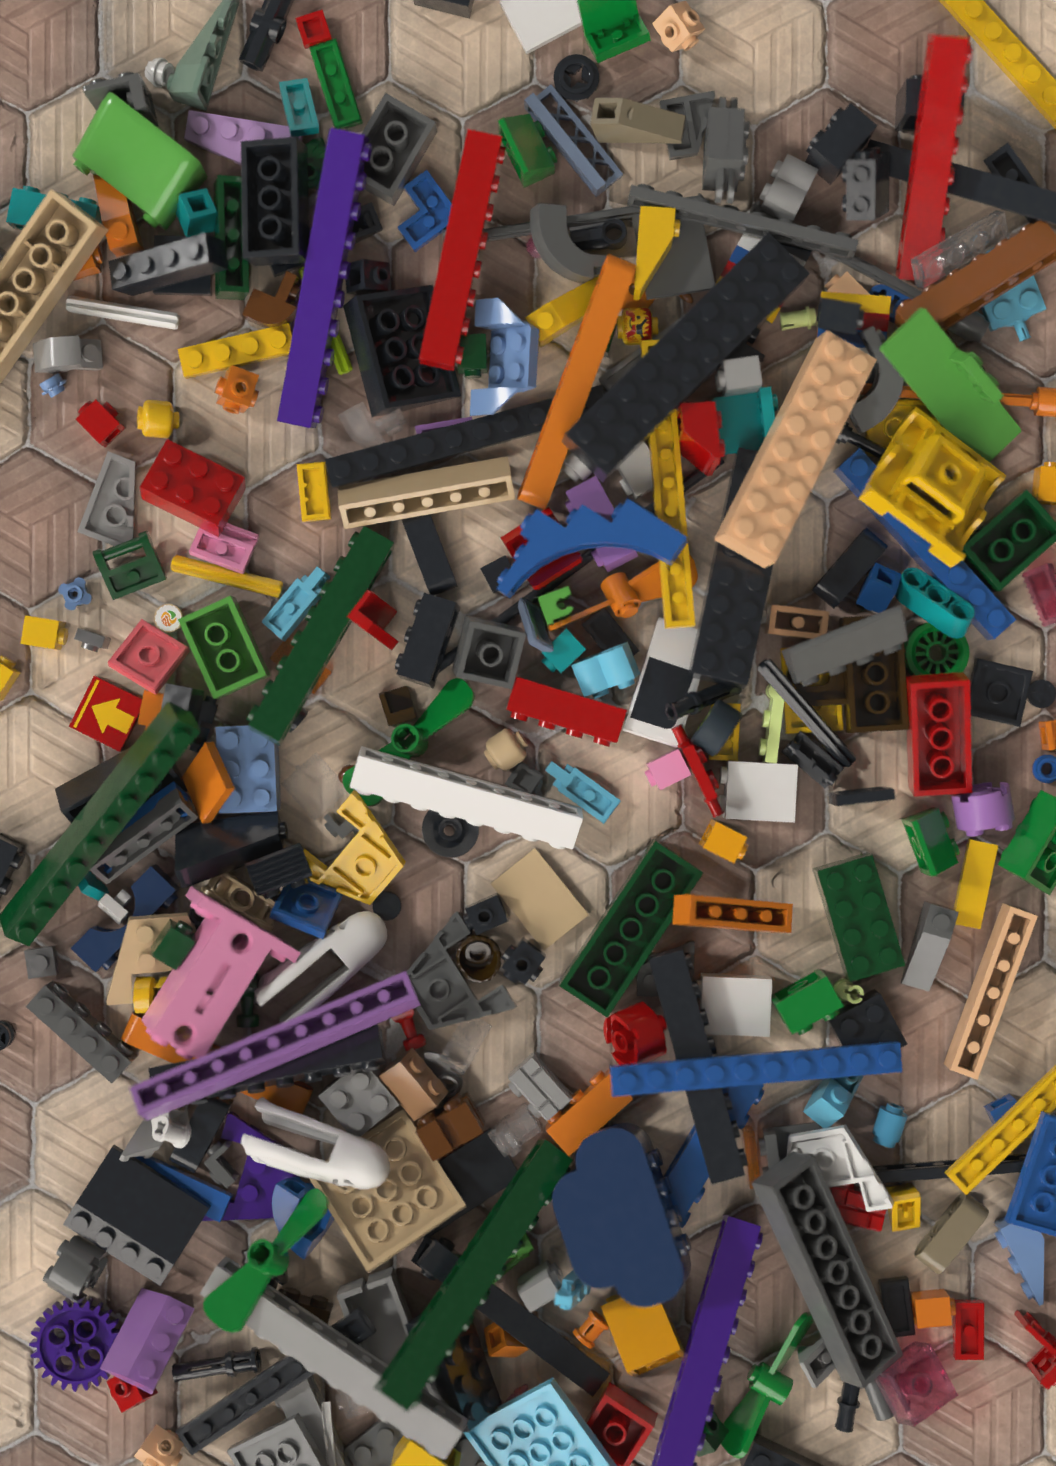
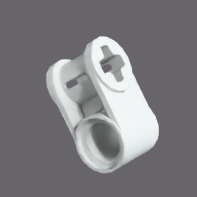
M188 1104L151 1119L152 1136L155 1141L162 1142L165 1140L172 1143L176 1148L186 1146L191 1137V1126L187 1110Z

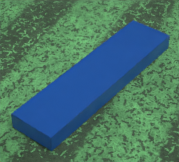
M143 1156L135 1157L211 1205L205 1216L217 1222L223 1220L232 1199V1193L157 1158L144 1159Z

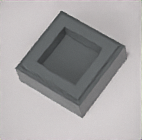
M521 761L517 764L505 785L512 789L533 794L544 775Z

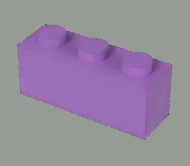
M596 476L566 491L568 501L564 504L569 514L574 508L579 509L583 504L612 523L614 520L611 518L614 508ZM603 547L595 548L591 552L597 566L601 567L604 565L607 573L638 557L637 551L623 548Z

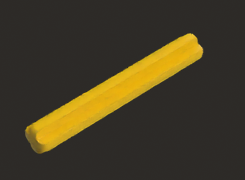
M175 555L171 562V570L173 572L276 598L282 593L283 583L278 580L246 572L244 574L237 573L215 564Z

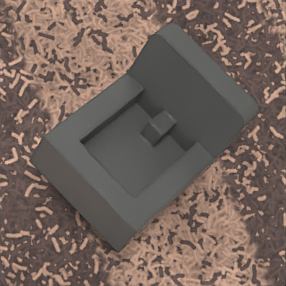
M331 812L324 816V819L327 821L324 826L335 838L339 835L343 839L350 832L353 831L357 834L359 831L347 820L341 824Z
M218 1140L207 1150L206 1153L209 1157L205 1160L204 1164L210 1170L209 1175L218 1185L223 1184L227 1189L236 1181L239 1173L222 1156L233 1142L226 1140L222 1144Z

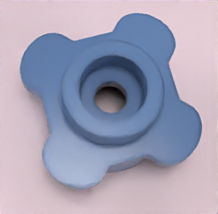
M78 577L72 583H63L59 586L58 591L65 599L64 605L66 609L75 610L77 606L91 602L92 596L89 594L85 586L86 581L83 578ZM74 591L78 593L76 597L73 596Z

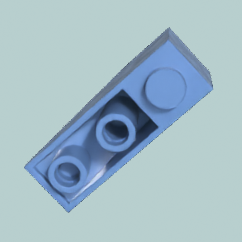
M1005 1217L994 1222L998 1229L994 1233L1002 1249L1007 1247L1011 1257L1007 1258L1014 1273L1021 1274L1024 1282L1020 1285L1028 1300L1033 1298L1041 1306L1044 1304V1237L1041 1232L1009 1224L1004 1220Z

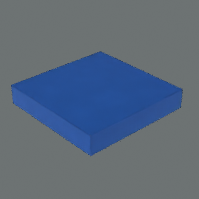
M308 878V883L292 889L290 884L284 886L271 910L269 918L323 939L342 900L343 894L336 892V889L326 885L313 883Z

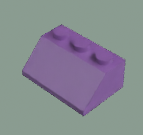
M142 1288L100 1369L152 1394L193 1314L194 1308L168 1295Z

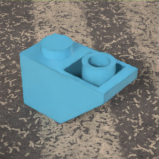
M863 1075L823 1079L813 1091L803 1112L822 1128L830 1127L845 1115Z

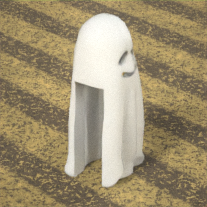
M364 911L357 912L345 921L332 926L326 932L323 939L317 937L298 950L301 954L295 963L286 959L284 963L282 962L275 969L263 975L258 982V989L255 990L256 1001L260 1006L265 1004L332 948L344 962V965L279 1017V1021L283 1023L317 1009L383 948L387 940V928L384 921L376 913Z
M263 1097L258 1099L255 1108L258 1112L262 1113L264 1123L308 1138L333 1144L335 1147L329 1162H325L243 1134L241 1144L244 1146L246 1154L250 1155L255 1162L301 1177L358 1189L375 1188L386 1180L390 1171V1161L386 1152L377 1144L313 1118L279 1107Z

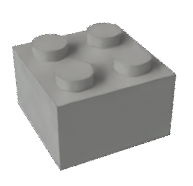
M363 1069L351 1070V1075L337 1077L322 1089L318 1096L348 1133L358 1137L362 1136L400 1104L378 1078L381 1074L379 1070L364 1072Z

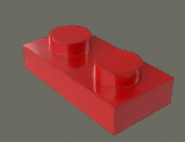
M954 1299L956 1315H953V1357L955 1360H984L983 1300Z

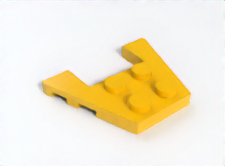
M353 790L336 812L359 829L357 834L329 866H326L305 848L303 851L312 872V876L308 877L311 882L318 885L321 883L336 888L338 893L370 905L404 867L406 861L356 790Z

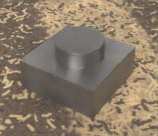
M80 628L77 629L74 638L82 642V648L98 652L99 648L108 649L111 641L109 637Z
M55 945L24 951L28 979L59 974Z

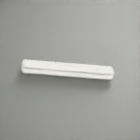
M68 296L66 301V310L71 313L174 330L178 329L180 316L173 312L76 296Z

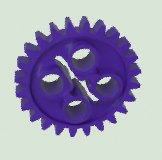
M66 1297L63 1301V1306L60 1302L56 1301L52 1305L53 1310L47 1307L43 1312L44 1317H39L35 1322L39 1327H35L31 1334L37 1338L32 1339L29 1346L37 1349L30 1356L40 1360L35 1365V1369L44 1367L45 1371L42 1374V1378L49 1375L53 1377L51 1380L52 1386L59 1380L62 1382V1390L68 1384H72L73 1392H76L80 1384H82L85 1391H87L91 1386V1381L98 1387L102 1382V1378L107 1380L111 1374L101 1370L100 1367L120 1329L114 1328L119 1322L118 1318L113 1320L108 1318L113 1311L112 1309L106 1312L101 1311L103 1302L94 1307L92 1306V1297L85 1304L82 1302L80 1304L76 1302L72 1304V1301ZM70 1319H72V1320L74 1321V1324H75L74 1327H73L72 1323L69 1321ZM82 1322H90L93 1326V1331H86L82 1327ZM54 1328L62 1329L66 1337L59 1338L56 1336ZM88 1350H97L100 1354V1358H92L89 1355ZM61 1356L69 1357L73 1365H65L61 1360ZM80 1359L82 1364L85 1366L84 1368L80 1366Z

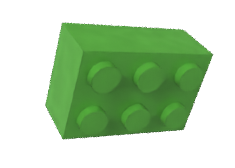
M228 596L178 619L213 699H221L271 676L236 597Z

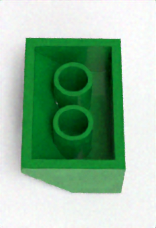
M1040 790L1037 797L1032 800L1025 818L1017 826L1010 844L1002 852L998 865L1048 895H1051L1056 886V797Z

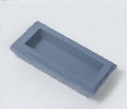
M521 597L518 610L529 644L542 652L554 651L541 608Z

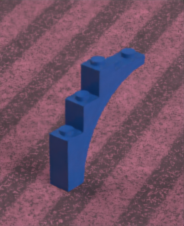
M627 499L624 505L622 503L617 505L611 515V518L614 519L612 523L582 504L579 509L574 508L565 522L568 524L566 528L536 509L533 515L529 513L520 526L523 529L520 534L529 542L527 545L522 544L513 557L516 561L510 570L506 568L497 580V583H499L497 589L510 599L520 586L540 568L562 556L584 549L603 547L631 549L651 555L672 566L688 543L686 536L630 499Z

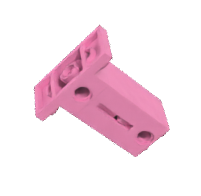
M192 886L185 896L192 901L190 907L205 917L195 932L196 942L177 970L172 969L141 1019L147 1027L146 1032L152 1035L151 1039L165 1047L170 1043L172 1047L177 1049L176 1052L188 1060H191L193 1057L198 1059L206 1055L268 953L283 963L286 958L295 963L301 954L283 939L261 928Z

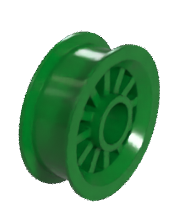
M927 622L915 627L907 635L908 640L904 642L906 670L911 676L931 674L929 672L932 666L934 674H940V666L944 670L943 673L963 672L969 660V645L966 637H949L951 640L944 643L947 635ZM929 632H931V640L927 636ZM937 632L942 633L941 636H940V638H939V640H938ZM922 638V640L925 642L926 645H924V644H922V643H920V642H918V641ZM954 644L955 650H949L948 647ZM933 645H937L942 651V656L938 661L932 660L929 656V650ZM916 647L922 649V652H915ZM956 653L955 659L949 657V654ZM916 656H922L923 659L917 662ZM945 661L951 663L952 666L949 668ZM924 663H927L925 669L923 670L920 666Z

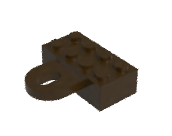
M873 615L839 618V628ZM904 642L900 643L902 649L886 655L884 650L873 654L874 660L857 665L856 661L845 664L847 670L830 676L829 671H827L829 679L822 686H803L800 682L793 683L787 668L786 677L812 706L844 704L846 733L909 730Z

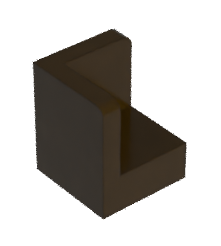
M408 686L378 693L388 726L418 718Z

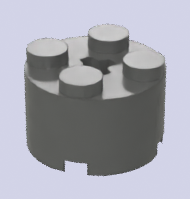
M74 1235L70 1241L65 1239L56 1253L59 1258L54 1266L51 1265L48 1268L43 1281L51 1289L80 1304L88 1296L83 1293L85 1289L93 1288L99 1280L108 1261L105 1256L109 1255V1253L84 1237Z

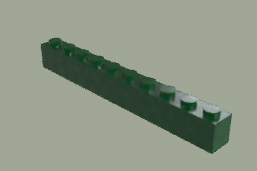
M170 701L165 704L0 913V923L6 938L30 946L200 733V729L191 712Z
M546 1139L537 1140L460 1256V1259L452 1268L373 1387L375 1390L407 1412L410 1408L414 1409L423 1397V1392L421 1391L428 1381L432 1382L440 1371L438 1365L444 1356L448 1357L457 1345L455 1339L461 1330L465 1331L474 1319L472 1313L478 1304L480 1306L483 1305L491 1292L489 1288L493 1281L499 1280L506 1271L507 1266L505 1263L510 1255L514 1256L520 1250L523 1244L522 1237L527 1230H532L539 1220L537 1214L543 1205L547 1206L552 1201L553 1190L559 1180L570 1173L571 1168L569 1165L573 1159Z

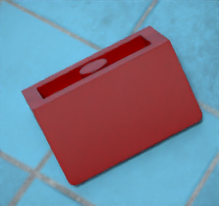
M367 590L347 617L389 649L393 650L399 641L384 630L397 614V610L371 590Z

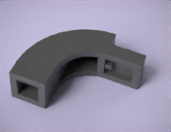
M538 203L531 208V235L543 261L554 272L574 282L585 283L593 279L594 276L599 277L607 256L588 254L574 245L567 231V205Z
M874 326L858 333L869 355L877 359L874 364L875 376L871 388L863 397L856 400L849 414L858 433H864L873 428L889 415L900 397L904 383L902 376L880 351L879 348L886 339L881 330H875Z

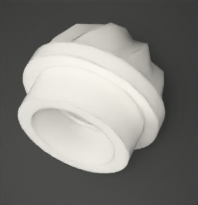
M155 58L152 61H148L145 67V77L153 86L158 88L167 87L169 75L175 73L173 64L168 63L165 58Z

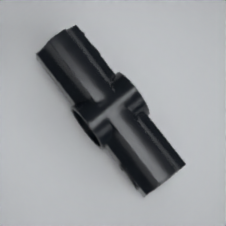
M264 0L262 7L257 8L250 23L249 37L239 57L241 63L250 69L263 72L274 45L278 44L283 37L287 23L286 17L294 0Z

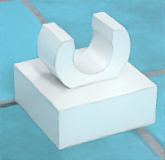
M123 889L114 899L106 893L99 901L98 907L120 925L128 916V911L124 907L131 900V896Z

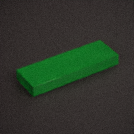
M337 39L310 46L311 56L334 128L344 130L363 124Z

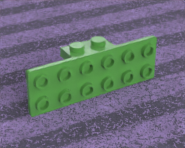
M920 307L880 346V351L942 427L988 462L994 459L1021 432V428L999 402L1003 394L997 388L1000 384L996 378L990 373L983 371L981 368L983 362L975 353L970 352L968 354L958 350L925 308Z

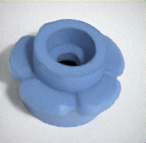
M59 373L39 384L44 391L41 394L45 395L48 393L51 398L65 390L63 384L67 380H63Z

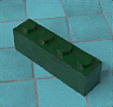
M218 175L213 184L214 206L217 210L214 237L225 241L228 270L215 273V299L245 300L249 293V262L243 259L241 176Z

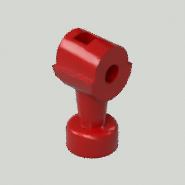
M415 1008L391 1018L394 1022L400 1024L406 1036V1039L402 1042L406 1052L411 1048L415 1050L427 1044L422 1033L417 1034L413 1020Z

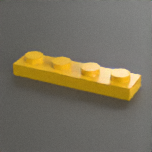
M287 323L278 327L265 328L177 349L184 378L188 379L226 370L231 365L239 367L289 355L293 335L291 325Z

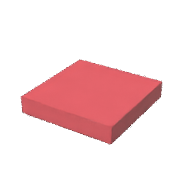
M141 619L109 659L108 666L157 695L190 650L188 646Z

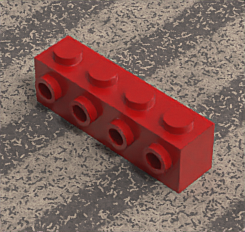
M520 677L515 679L506 710L512 711L510 716L512 718L527 722L528 717L539 720L538 726L554 730L556 725L567 728L565 734L581 739L583 733L594 736V743L610 747L611 742H618L627 710Z

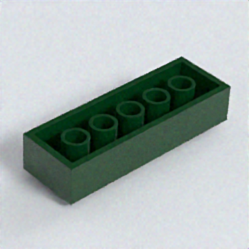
M653 839L559 980V986L608 1018L673 920L674 895L690 894L703 875V872Z

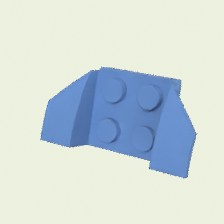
M500 298L476 300L474 326L491 330L488 388L471 390L470 416L493 415L516 393L536 388L539 329L528 322L522 321Z

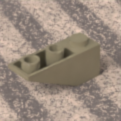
M595 98L590 125L598 143L682 144L686 116L625 98Z

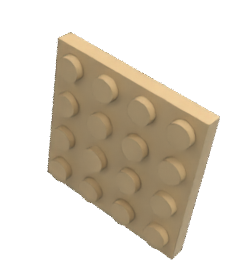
M404 1109L361 1137L380 1146L389 1157L390 1171L386 1180L380 1186L371 1189H358L309 1178L314 1187L321 1190L328 1198L330 1213L368 1273L466 1207V1204L438 1161L435 1160L433 1162L415 1132L416 1127Z

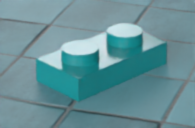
M308 78L279 82V90L290 137L319 134V124Z

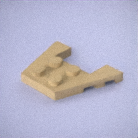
M188 912L129 917L112 976V982L107 994V1005L133 1003L132 974L172 971L173 968L151 956V946L170 919L177 923L179 920L187 923L193 928V933H195L196 931Z

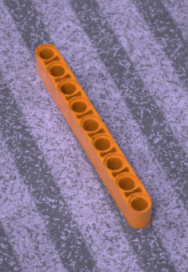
M608 254L604 261L524 475L517 500L541 509H545L550 500L568 452V448L561 441L564 434L581 417L636 269V264L611 254Z

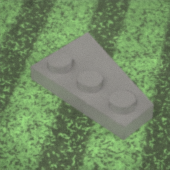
M109 451L107 452L77 532L113 546L133 539L135 461Z

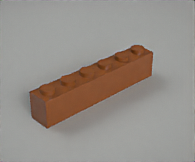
M1040 220L1034 224L1029 223L1025 225L1017 235L1010 239L1005 238L1001 240L993 250L986 254L981 253L973 258L969 265L962 269L957 268L953 270L940 283L927 286L916 298L903 301L896 309L895 325L900 328L922 307L928 311L943 331L947 330L1056 261L1055 232L1046 222Z

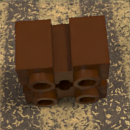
M457 1092L454 1096L448 1097L445 1100L446 1104L442 1108H434L418 1120L415 1132L433 1162L453 1151L460 1144H465L484 1132L485 1120L468 1092L462 1095L460 1092Z

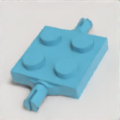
M995 246L986 249L985 253L993 250ZM1033 275L981 309L984 316H986L985 320L990 322V332L1002 327L1014 326L1019 342L1031 338L1025 321L1031 316L1045 311L1047 308Z

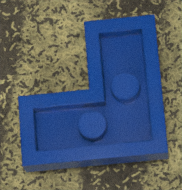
M425 170L404 186V190L420 211L399 225L398 230L414 252H417L439 236L442 230L447 229L452 205L428 170Z

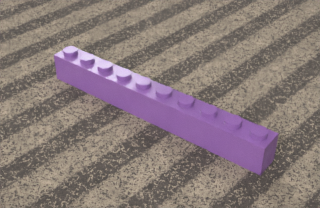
M404 971L129 1088L138 1114L148 1121L416 1008L421 1004L407 972Z

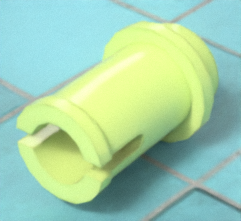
M805 306V310L780 312L781 330L785 331L801 327L811 329V326H815L816 322L815 308L809 309V306Z
M844 978L839 979L833 985L840 1001H849L852 1004L862 1001L863 998L857 997L858 994L864 996V991L860 986L854 985Z

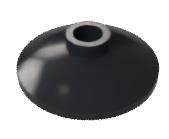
M429 810L423 819V839L428 848L439 856L446 858L460 857L469 852L478 839L479 826L471 825L465 819L458 817L453 819L445 818L433 810ZM445 827H452L454 834L452 836L446 835L444 833Z

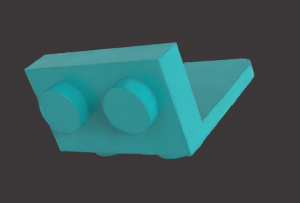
M771 387L759 388L756 393L714 398L711 402H716V411H721L722 427L718 431L719 439L724 440L725 455L736 454L739 447L759 451L775 420L774 412L778 411L777 394H772Z

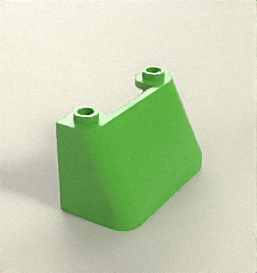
M111 92L102 100L72 155L75 160L73 165L86 176L89 173L97 174L136 204L144 213L142 216L144 221L153 228L159 225L165 231L177 217L176 210L179 194L198 190L208 178L202 164L190 152Z

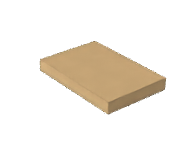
M536 848L532 849L490 883L544 951L589 915Z

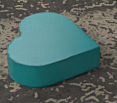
M91 871L78 884L81 893L96 900H101L106 893L109 894L107 886L98 880Z

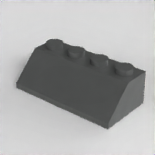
M901 606L885 610L782 650L781 652L793 683L802 682L803 686H807L819 681V674L829 671L830 676L847 670L845 664L856 661L857 665H861L874 660L873 654L884 650L886 655L902 649L900 643L908 639Z

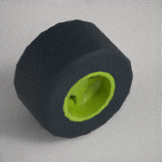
M717 700L694 733L691 742L697 747H701L709 755L716 756L736 728L742 714L724 701Z

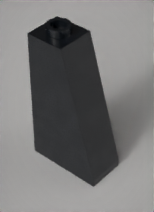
M278 811L217 819L212 820L211 823H190L175 834V873L181 888H187L243 867L247 862L284 849V839H288L286 822H281Z

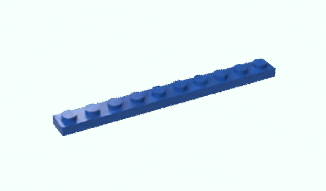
M898 1041L609 1065L611 1095L616 1097L902 1072L901 1044Z

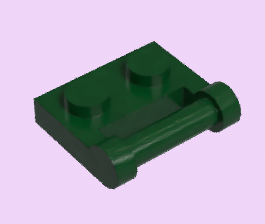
M148 531L138 534L139 537L102 550L100 548L93 551L94 559L112 600L167 579ZM143 547L146 555L110 569L107 561Z

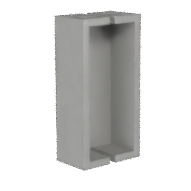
M394 1266L369 1275L367 1282L362 1277L340 1285L336 1295L344 1317L361 1306L377 1331L358 1345L387 1365H389L408 1336L405 1324L413 1319Z

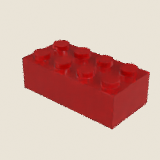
M964 672L906 676L909 730H907L908 788L914 797L972 793L970 679Z

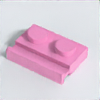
M229 523L226 524L219 537L199 528L189 553L191 556L244 574L254 552V547L259 540V535Z

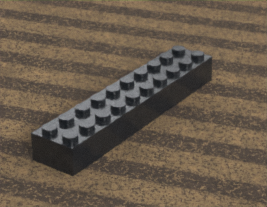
M768 232L564 434L561 442L597 478L604 482L679 408L680 403H684L721 366L722 362L727 360L804 283L810 273Z

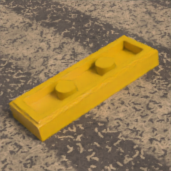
M968 839L953 910L959 912L955 924L981 929L998 845Z

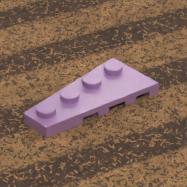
M189 110L184 139L190 144L218 156L228 158L234 161V163L241 165V141L290 137L288 126Z

